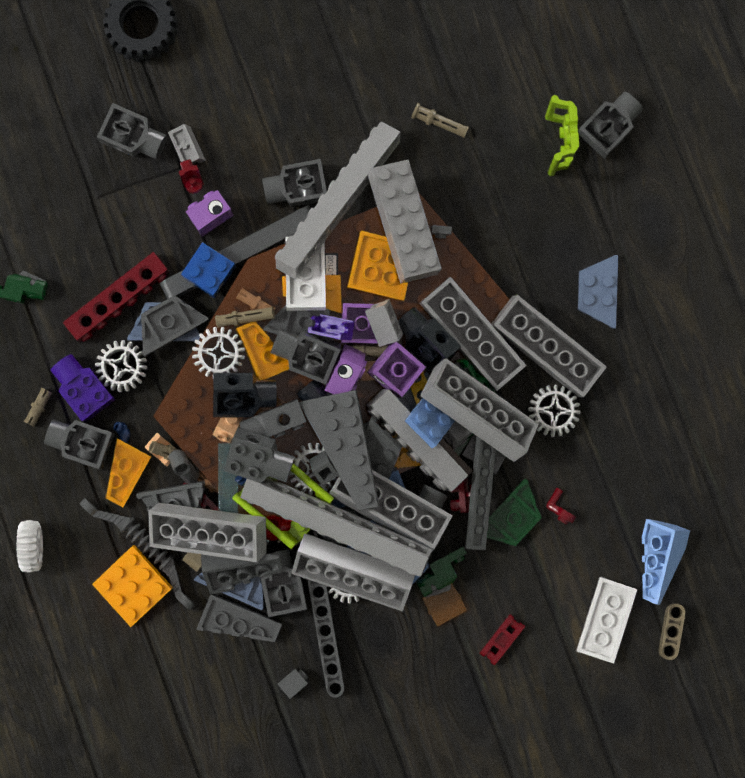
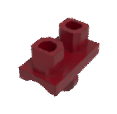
M191 159L181 162L182 170L179 171L186 191L193 194L200 192L204 182L197 165L193 166Z
M465 478L452 491L459 492V499L451 500L450 502L451 510L460 511L461 513H468L471 485L468 486V478Z

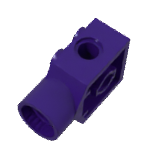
M72 354L67 355L51 368V372L62 384L59 389L60 394L84 423L88 422L116 400L102 381L99 380L95 372L91 368L83 369Z

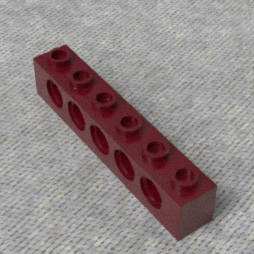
M152 252L66 319L63 324L79 343L81 341L86 342L93 336L91 333L96 329H103L108 324L107 321L110 318L118 317L122 314V309L127 305L130 307L138 301L137 297L142 293L146 295L153 289L152 286L155 283L164 281L168 277V269L157 255ZM146 271H152L150 279H143V274ZM130 283H137L135 291H128ZM117 294L122 295L120 303L113 302V297ZM101 306L107 307V312L104 315L98 314V309ZM86 318L92 319V324L89 327L83 326V321Z

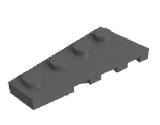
M211 594L196 630L275 642L283 623Z

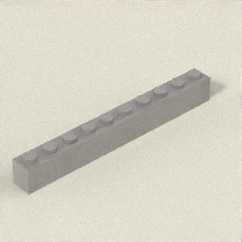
M380 122L377 127L371 130L369 138L361 143L359 151L351 156L349 164L340 170L339 177L330 183L328 191L320 196L315 208L312 207L309 210L305 221L299 223L295 234L289 236L285 247L276 253V269L294 279L299 276L369 184L368 174L371 168L382 166L400 143V131L383 122Z
M269 477L262 483L247 479L240 497L250 504H256L264 508L268 512L281 515L286 520H292L299 523L302 527L313 529L320 535L331 537L338 543L347 544L356 551H363L375 559L388 562L393 567L406 570L411 575L421 577L433 550Z

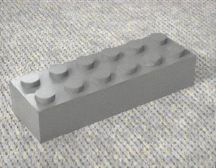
M409 160L371 168L368 178L400 284L437 275L442 268Z
M451 277L446 279L419 303L432 319H436L461 346L459 351L476 371L488 380L495 391H498L526 366Z
M519 295L512 296L491 323L502 337L568 390H571L577 397H584L606 369L603 363Z
M446 358L433 368L421 393L422 398L513 462L527 453L539 425Z
M382 389L366 404L369 408L367 412L382 422L380 426L395 436L394 439L403 448L408 450L406 454L413 461L421 464L419 468L427 476L429 475L434 478L432 482L440 490L452 492L468 476L439 443L434 448H431L405 422L410 412L389 389Z
M374 470L372 472L379 507L359 511L340 476L338 477L329 493L334 499L388 530L433 550L452 518L451 514Z
M158 503L148 510L150 547L258 562L266 555V517Z
M307 534L303 535L291 573L402 612L415 575L409 574L406 570L393 567L388 562L375 559L371 555L363 554L351 548H346Z

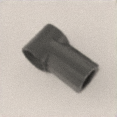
M183 450L171 452L168 459L174 473L180 476L186 484L197 482L200 473L186 457Z

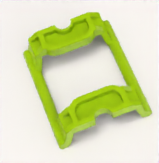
M557 95L551 97L545 119L562 123V127L559 128L560 139L564 140V146H560V152L554 155L548 170L549 176H554L556 171L568 169L573 161L575 152L579 148L577 107L572 101L560 100ZM556 108L568 109V114L558 115L554 112Z
M293 463L290 471L315 491L317 499L331 504L334 497ZM243 489L232 497L250 515L265 517L252 504L240 498ZM266 518V528L290 549L298 545L302 541L303 535L308 534L311 530L292 521L289 531H281Z

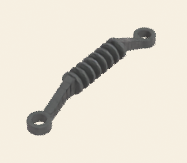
M86 498L80 502V505L93 517L113 522L120 529L121 533L127 530L126 538L133 536L132 544L138 541V549L143 546L145 547L142 554L150 552L148 559L150 560L155 557L156 559L153 564L161 563L159 570L169 576L175 597L188 610L195 606V603L182 592L174 557L171 555L166 558L167 550L160 552L161 548L150 547L149 535L143 536L146 529L138 531L140 524L138 523L133 526L132 524L135 520L133 517L129 518L99 511Z

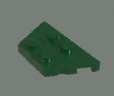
M526 479L517 486L489 517L488 539L516 546L542 518Z

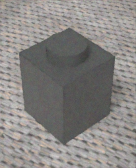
M325 450L309 459L312 472L322 486L339 476Z
M295 668L278 685L291 699L308 684L306 679L309 677L302 669L298 671Z

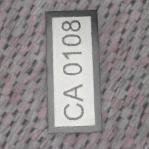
M325 253V275H338V253Z

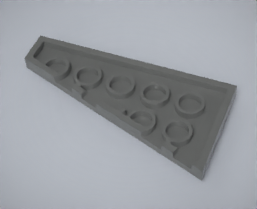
M357 390L299 402L357 509L361 511L379 507Z

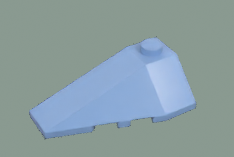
M646 519L642 534V544H644L645 553L642 556V562H645V573L642 575L643 599L660 605L684 554L690 530L674 524Z

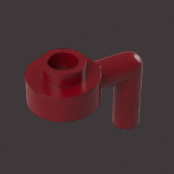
M556 488L546 507L559 515L557 519L567 525L568 522L573 523L576 516L555 505L563 493L562 490Z

